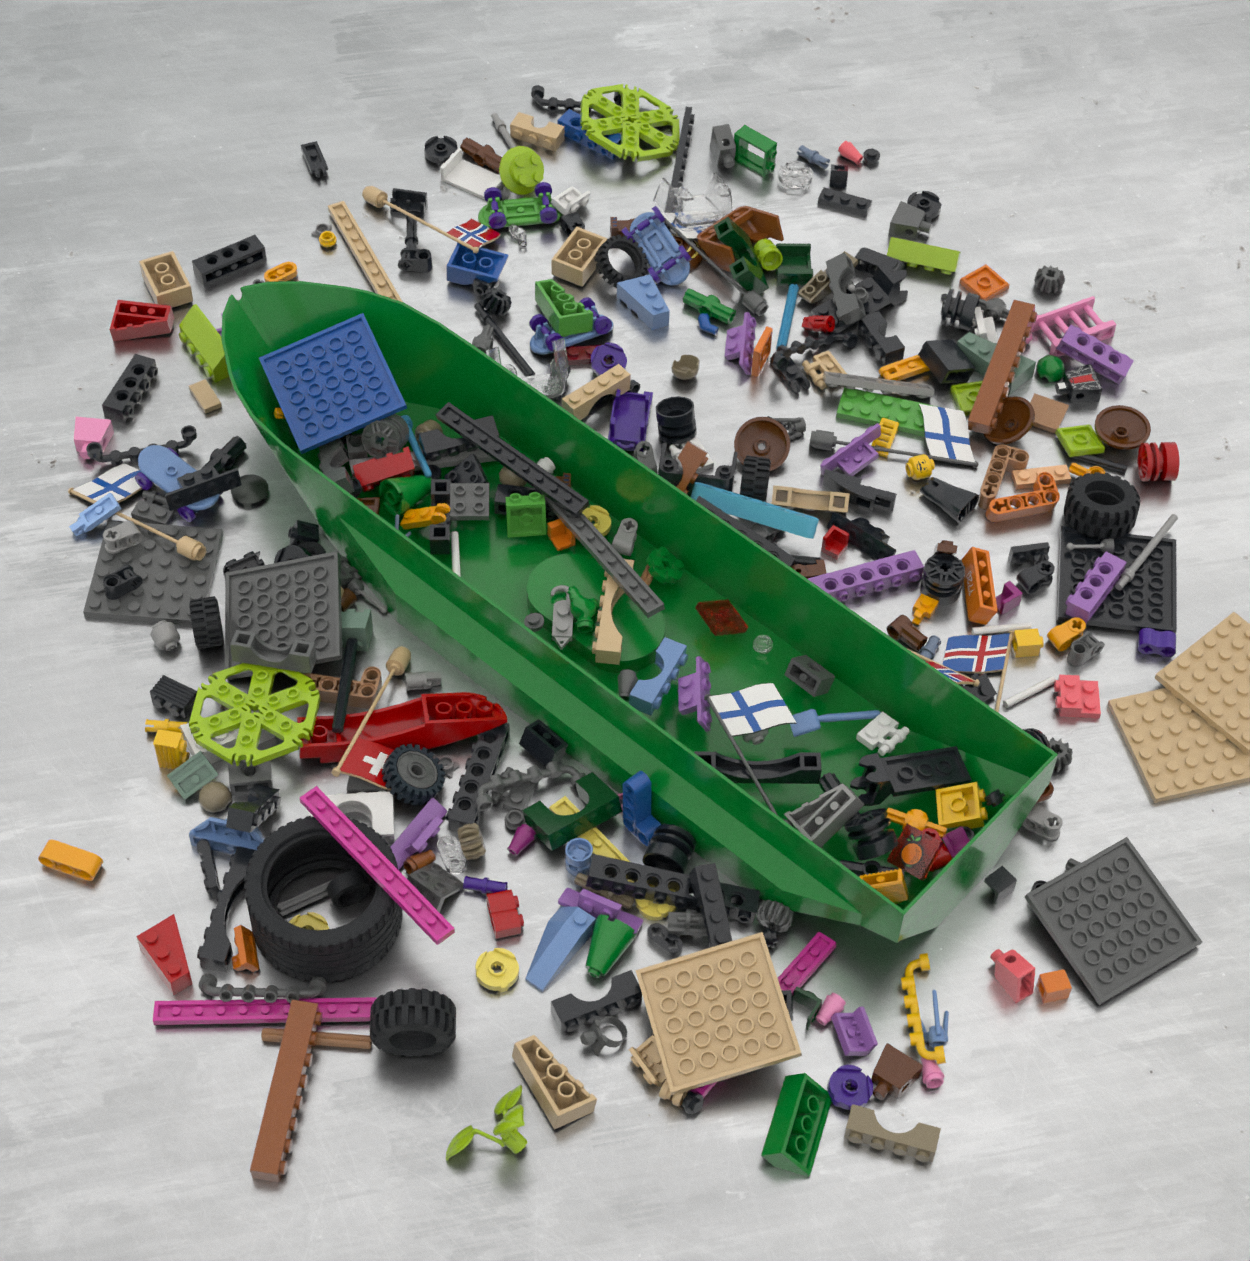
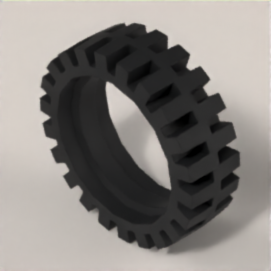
M617 235L608 238L599 247L595 257V262H597L596 268H600L598 273H603L602 278L604 280L607 278V283L610 285L614 283L613 287L616 288L619 282L645 276L648 269V259H645L647 255L642 253L644 249L642 247L638 248V242L632 243L633 239L629 238L627 240V236L624 235L622 237ZM616 248L626 252L634 262V275L625 276L615 270L609 261L608 251Z

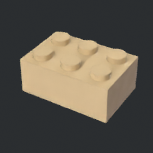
M576 227L551 259V274L583 287L596 269V252L608 238Z
M173 251L139 261L142 277L155 304L168 305L173 308L193 301L191 285Z

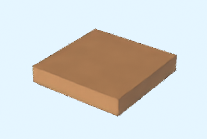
M1034 393L1030 401L1035 411V420L1032 426L1055 434L1056 429L1061 426L1069 405Z

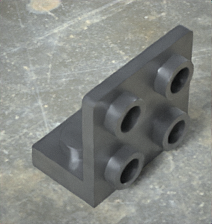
M434 862L416 870L407 877V880L438 912H440L445 898L463 889V882Z

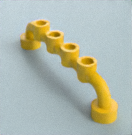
M928 953L919 954V959L907 964L905 977H901L903 991L907 990L908 995L904 996L905 1008H910L911 1014H906L908 1027H913L914 1031L909 1033L911 1046H916L917 1052L922 1058L936 1060L937 1064H944L946 1060L943 1045L934 1046L935 1051H928L924 1043L913 971L921 967L922 971L930 970Z

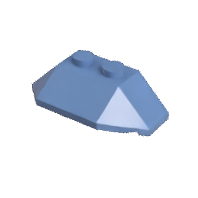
M215 817L208 818L189 832L192 846H197L199 840L207 839L212 850L227 854H235L237 847L257 850L259 844L263 843L265 839L258 827L251 833L226 828L227 819Z

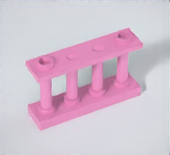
M1092 296L1048 313L1037 315L1036 322L1032 323L1031 327L1032 332L1040 329L1051 341L1049 355L1059 357L1065 355L1056 349L1061 339L1054 335L1049 326L1057 324L1065 334L1068 326L1063 321L1072 319L1083 332L1096 337L1099 341H1103L1114 336L1117 324L1114 320L1103 322L1093 310L1095 297ZM1087 313L1096 326L1088 328L1079 315Z

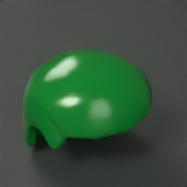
M1046 355L1037 362L1036 370L1040 378L1046 377L1049 382H1055L1064 377V363L1059 357Z

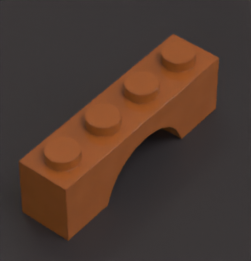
M687 441L677 457L683 467V477L676 487L685 494L688 493L686 487L689 482L693 484L699 474L696 471L699 466L703 468L709 459L706 457L708 452L690 441Z

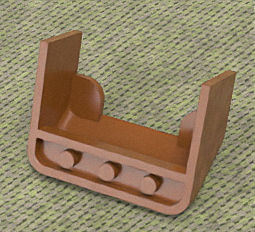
M750 206L736 208L697 235L698 244L709 259L720 269L731 272L729 265L735 262L732 247L723 244L718 239L714 229V225L726 217H729L749 235L751 242L757 243L762 239L768 238L779 241L784 240L779 215Z

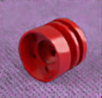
M1152 442L1150 445L1149 443L1140 444L1137 461L1141 481H1156L1158 476L1161 481H1176L1180 465L1177 444L1175 442H1161L1159 448L1156 442Z

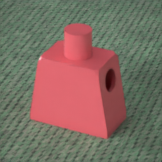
M1000 949L995 950L990 956L995 963L994 976L1013 1001L1018 1003L1033 994L1035 967L1013 949L1006 953H1003Z

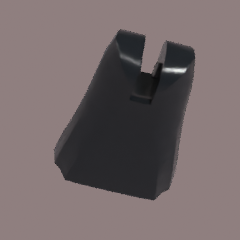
M935 477L929 479L928 483H925L920 489V492L927 499L938 505L957 523H960L966 517V513L969 514L976 507L979 500L978 494L953 486Z

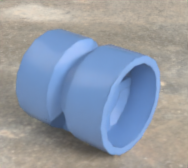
M575 838L566 845L565 866L568 873L573 876H577L578 873L588 874L593 855V847L588 840Z

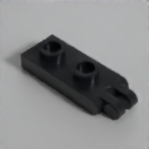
M317 141L302 144L301 151L311 174L315 173L316 178L320 177L319 172H322V175L326 176L328 166Z

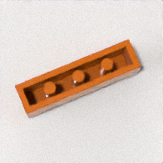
M971 547L961 559L965 567L964 589L968 619L972 622L987 625L998 612L990 555L987 550Z

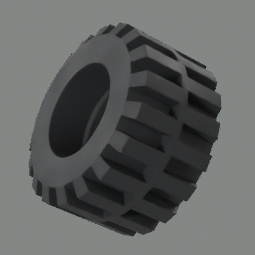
M745 457L740 495L766 502L771 467L770 458Z
M216 597L190 600V616L197 648L222 646L224 637Z

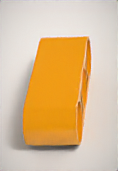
M52 839L48 840L38 857L39 862L49 868L88 881L94 880L103 864V859L94 853Z

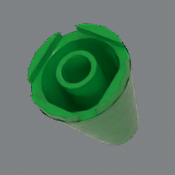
M416 475L383 480L379 486L380 496H384L385 502L382 503L385 509L392 516L402 515L431 493L432 478H427L425 475Z
M598 915L596 918L585 968L588 970L587 973L595 978L604 977L637 935L634 933L635 930L618 919L614 921L607 920L609 917L607 915Z

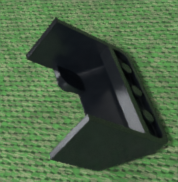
M663 443L658 475L676 487L682 480L683 471H677L678 463L674 459L666 458L667 443ZM734 452L732 466H719L715 471V475L699 474L695 482L733 492L738 452ZM690 482L686 487L689 497H691L694 483L691 484Z

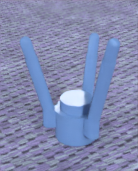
M936 990L932 991L935 1025L929 1027L927 1032L921 1020L924 1043L929 1042V1046L932 1048L934 1046H945L948 1042L949 1012H944L942 1029L939 1020Z

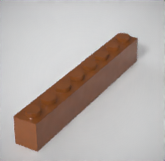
M1013 300L970 413L968 430L990 435L992 429L996 428L998 422L997 415L998 413L1001 414L1003 410V399L1008 396L1009 383H1013L1015 377L1014 370L1020 364L1021 357L1019 356L1021 353H1024L1026 348L1025 340L1030 337L1032 332L1031 325L1037 319L1038 313L1035 312V304Z
M291 1000L250 1167L252 1178L280 1182L281 1175L286 1173L287 1161H285L286 1153H290L292 1148L290 1136L291 1132L295 1131L298 1119L295 1115L297 1109L300 1110L303 1097L300 1094L302 1088H306L308 1075H305L307 1067H311L313 1054L310 1052L312 1046H316L318 1033H315L317 1025L320 1026L323 1013L320 1012L318 1003Z

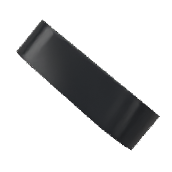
M653 923L648 927L647 940L669 958L680 956L683 943L678 936L668 934V929L660 923ZM653 932H654V933L660 932V936H659V935L653 936ZM669 945H677V948L669 949Z

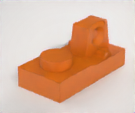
M239 925L234 928V942L238 947L239 953L232 957L233 969L238 972L245 969L255 972L259 970V963L253 931Z

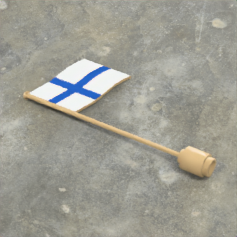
M122 464L75 489L69 488L68 493L70 495L74 494L93 504L108 493H112L119 503L142 490L135 480V476L141 471L127 464ZM120 512L115 513L126 520L133 521L138 526L176 543L177 552L193 561L202 560L206 554V547L203 543L191 537L183 536L177 540Z

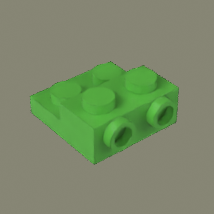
M532 492L529 496L513 493L510 497H505L508 538L546 535L544 495Z

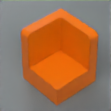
M560 519L548 523V537L557 551L575 545V536Z
M1064 969L1040 974L1036 984L1043 1003L1067 999L1072 989Z

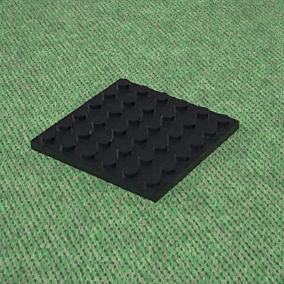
M1061 526L1057 622H1067L1073 618L1066 614V600L1070 594H1075L1078 583L1080 581L1084 582L1087 571L1094 568L1093 565L1096 559L1104 555L1100 548L1068 550L1066 548L1068 543H1073L1074 545L1100 544L1103 539L1088 537L1087 534L1079 533L1077 529L1074 530L1072 527ZM1125 534L1120 538L1116 537L1114 539V553L1112 555L1126 561L1125 569L1129 568L1153 537ZM1162 538L1135 572L1134 578L1127 582L1122 590H1118L1114 586L1086 625L1133 631L1151 628L1159 632L1171 631L1176 634V539Z

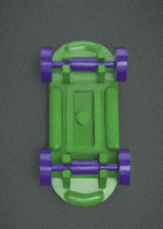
M541 182L534 189L536 198L500 201L502 195L499 188L490 187L486 189L484 198L487 204L479 211L478 221L491 229L522 225L550 224L559 221L560 216H563V214L551 204V185L547 182Z

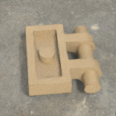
M829 350L813 356V363H809L808 360L802 363L805 373L812 377V382L819 386L821 390L827 386L823 380L824 371L847 374Z

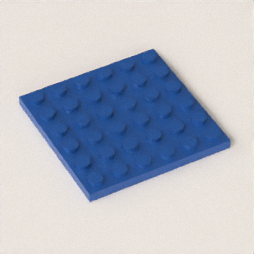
M363 313L259 358L301 454L368 426L376 420L384 419L407 409L405 401Z

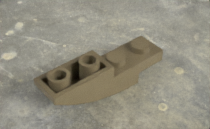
M844 251L852 260L853 267L858 264V259ZM820 270L798 292V295L812 304L832 293L829 287L831 281L826 271Z

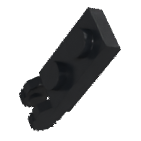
M770 357V363L773 366V361ZM791 357L788 358V366L784 370L780 371L774 368L787 386H790L795 393L801 391L798 382L804 389L810 388L809 380Z
M207 839L199 840L197 851L202 860L200 862L203 874L207 875V879H204L206 891H210L215 899L221 888L214 854Z

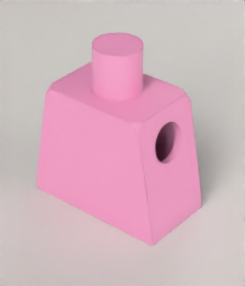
M76 417L74 430L76 451L80 452L82 458L90 459L86 447L92 442H97L101 444L102 451L104 452L114 434L112 421L108 419Z

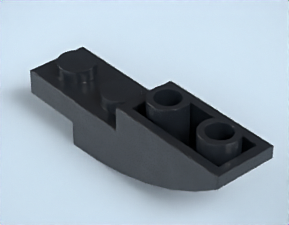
M825 469L823 485L831 492L850 493V504L873 512L874 507L893 511L896 493L861 485V478Z

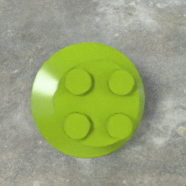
M525 146L513 147L503 155L500 161V178L504 186L510 189L512 193L518 195L529 194L534 191L535 186L541 183L544 178L543 162L540 156L532 149Z

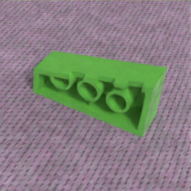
M553 279L535 282V301L556 333L566 337L593 331V312L591 310L584 309L585 305L581 302L577 303L574 300V296L565 293V289Z

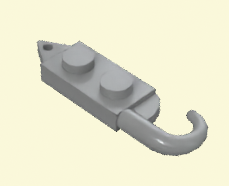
M565 585L554 587L550 594L554 596L557 591H564L566 593V600L557 601L553 609L552 640L556 642L561 650L569 641H572L573 615L570 611V599L567 593L569 587Z

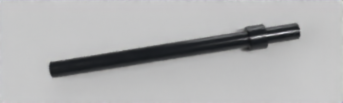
M476 303L474 308L480 314L481 320L494 328L493 332L528 377L532 378L535 372L497 326L490 312L485 311L480 303Z

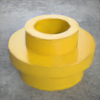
M324 231L319 237V243L324 247L334 246L337 242L336 236L331 231Z

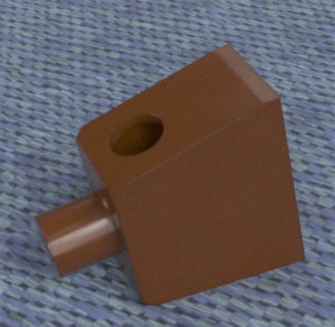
M887 1043L872 1074V1083L876 1085L873 1095L879 1100H884L888 1093L895 1098H899L921 1076L923 1065Z

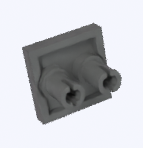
M450 483V520H489V483Z

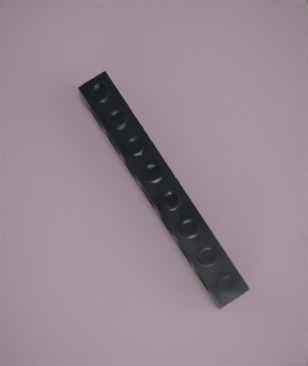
M592 855L586 881L587 887H591L594 890L609 891L616 895L632 896L638 900H650L657 904L673 905L679 909H691L701 913L695 896L691 895L693 890L689 875L601 855ZM720 882L727 918L736 919L742 923H753L757 914L760 891Z

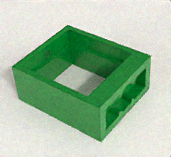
M743 125L734 133L736 145L734 160L765 177L770 172H773L776 167L777 142ZM751 144L765 152L764 159L749 151L748 145Z

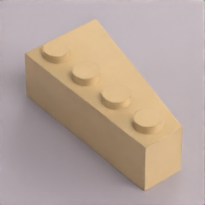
M535 1035L514 1043L512 1058L554 1129L594 1112L597 1098L583 1088L584 1085L568 1072L567 1067L563 1063L560 1064L554 1058V1054Z

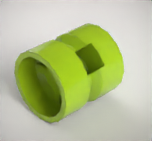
M762 239L754 245L758 261L764 269L771 271L781 265L783 256L770 239Z

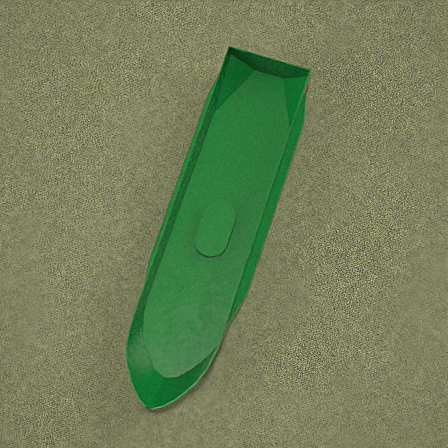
M277 281L247 285L240 288L242 292L241 299L236 300L232 294L229 296L222 314L221 341L228 374L235 393L328 540L348 560V563L358 570V574L362 577L363 582L379 601L387 607V610L395 620L527 723L531 724L538 719L541 720L568 744L565 751L567 754L593 772L619 794L623 793V783L638 771H643L651 781V815L661 825H675L689 832L697 843L694 852L708 863H716L717 870L740 887L760 891L759 899L763 901H776L784 906H788L790 910L860 925L898 943L903 939L938 927L994 868L1049 785L1058 756L1053 750L440 322L404 302L367 290L305 281ZM363 313L407 406V409L395 414L399 416L407 415L411 418L414 436L417 426L427 420H434L442 427L445 436L461 438V435L436 418V414L448 402L474 420L493 415L499 438L536 464L541 458L548 457L555 465L552 473L553 476H563V473H571V488L589 500L590 505L600 506L608 511L611 519V529L604 538L611 545L622 520L632 518L637 522V539L631 556L620 555L623 559L634 560V571L640 577L647 566L645 562L647 556L653 550L660 547L667 548L670 553L683 562L682 577L675 584L670 585L671 583L668 582L662 584L653 578L649 585V588L664 603L665 609L647 618L626 593L617 600L611 615L616 629L622 635V651L619 665L595 662L596 654H592L593 642H597L598 639L595 638V628L600 626V623L597 622L598 611L591 618L594 625L593 630L588 633L577 631L575 625L577 619L573 616L572 641H569L561 650L556 642L552 640L553 609L557 601L566 600V593L564 591H557L554 596H551L552 589L559 585L575 586L583 597L588 599L595 598L600 604L601 595L605 596V592H602L603 580H607V577H604L605 570L576 537L574 546L557 551L548 537V523L555 520L546 519V535L508 538L507 517L503 514H495L494 508L497 486L502 484L499 479V473L504 467L497 461L480 463L490 483L489 520H451V532L456 531L459 535L460 577L452 571L451 536L450 554H430V526L403 529L400 523L406 513L404 512L402 515H399V530L395 528V516H392L382 503L385 502L384 496H380L379 486L374 487L375 489L369 492L362 491L357 497H380L379 515H377L322 473L319 467L321 462L317 455L320 453L319 447L301 454L287 420L276 419L274 416L275 408L281 407L259 358ZM364 428L352 432V435L362 434ZM409 441L396 454L404 452L403 448L409 447L410 452H413ZM348 461L342 467H345L349 476L352 479L351 468ZM456 466L440 468L441 479H445L444 476ZM422 470L415 471L414 476L422 475ZM528 483L525 485L527 487L534 488ZM431 493L410 509L431 507ZM408 532H411L409 537L405 536ZM531 613H539L544 617V625L537 632H533L524 624L526 616ZM664 637L686 645L688 659L686 664L679 668L680 671L677 679L672 680L670 683L671 687L668 694L663 695L659 709H655L650 716L638 711L629 704V701L626 702L619 697L618 675L622 670H632L636 673L638 680H650L657 677L662 671L655 664L656 650ZM807 655L836 676L829 692L813 697L786 677L784 674L791 659ZM701 656L705 662H708L711 673H709V681L711 683L709 691L711 696L729 694L755 685L773 683L792 715L810 709H815L818 716L879 710L899 723L897 730L907 727L910 731L906 735V739L902 743H897L891 753H886L884 756L879 754L880 758L957 746L972 779L970 783L977 782L980 790L984 789L985 796L999 789L1001 793L1004 792L1005 794L1002 797L1004 801L994 808L992 805L987 806L986 802H982V807L986 808L988 819L984 820V826L972 828L975 836L945 867L933 872L928 869L923 857L918 864L912 866L913 868H905L900 858V852L902 847L909 843L905 838L910 837L903 831V825L890 821L891 824L885 829H894L899 845L886 854L869 860L877 861L881 866L904 869L908 900L894 904L840 863V859L860 863L869 861L857 859L852 846L857 840L849 839L848 834L850 832H846L844 825L820 848L805 837L796 827L793 828L783 820H789L784 815L785 813L792 812L802 807V804L810 803L819 798L824 793L819 784L760 783L775 809L776 815L767 806L755 783H734L694 753V751L717 752L721 755L741 760L711 706V731L708 732L698 723L697 711L682 715L679 712L678 678L696 673V657ZM873 719L820 722L821 728L819 730L794 737L790 724L779 725L768 729L769 733L764 738V742L757 745L745 742L742 735L733 737L746 761L776 760L799 752L821 753L822 771L820 778L829 772L834 773L840 783L852 790L857 797L861 794H866V791L863 789L856 790L850 788L851 781L862 776L865 769L858 765L859 761L866 755L878 753L879 749L877 746L870 750L856 740L857 734ZM936 790L893 797L891 794L880 805L863 806L859 810V813L878 808H885V810L892 808L907 814L912 809H918L927 814L929 822L939 825ZM958 827L947 828L946 834Z

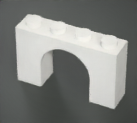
M390 791L326 795L344 814L359 812L369 817L372 821V828L382 836V839L386 840L388 845H392L395 842L394 799Z

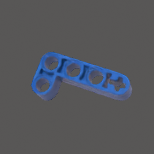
M638 771L623 783V823L639 841L648 846L651 844V838L656 827L661 824L651 815V781L643 771Z

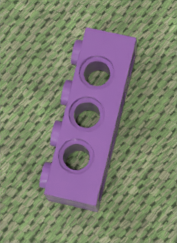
M1073 325L1069 326L1056 348L1083 365L1091 364L1094 371L1118 385L1126 377L1134 362L1126 354L1118 352L1112 346L1104 344L1096 337L1090 336Z
M1105 552L1102 557H1098L1093 565L1094 568L1087 571L1084 582L1080 581L1075 589V594H1070L1066 600V614L1073 618H1081L1087 624L1120 579L1127 562L1108 552Z

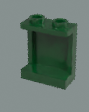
M777 243L776 248H778L783 256L781 265L776 269L777 286H789L791 284L805 286L813 278L810 255L811 244Z

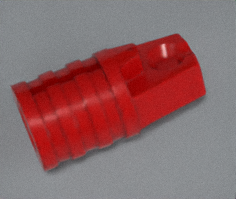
M825 315L804 317L802 328L815 332H832L835 327L834 317Z

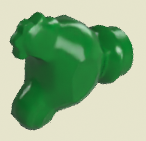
M571 586L568 588L569 591L567 593L570 599V611L574 618L577 619L575 623L577 631L581 633L591 632L594 625L591 618L599 610L600 604L595 598L588 599L583 597L578 588Z

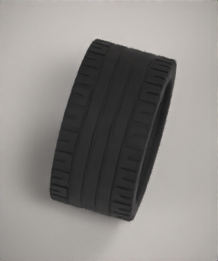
M306 816L304 819L299 818L294 822L291 821L286 823L285 826L279 827L277 831H273L269 837L267 836L263 843L259 844L257 851H254L252 858L249 860L244 879V891L254 939L262 955L265 958L267 957V961L278 970L280 969L284 974H289L293 978L297 977L299 980H308V982L316 976L323 977L328 983L336 980L343 981L345 978L350 979L354 975L362 974L363 971L369 970L372 965L375 966L380 959L386 956V952L390 951L391 945H394L402 924V908L315 817ZM347 817L398 869L395 855L392 853V849L386 840L382 839V836L375 832L373 828L367 827L365 823H359L358 820ZM334 867L349 871L360 870L375 890L372 901L361 915L343 926L328 930H310L295 926L283 919L274 909L279 894L289 882L305 872L318 868Z

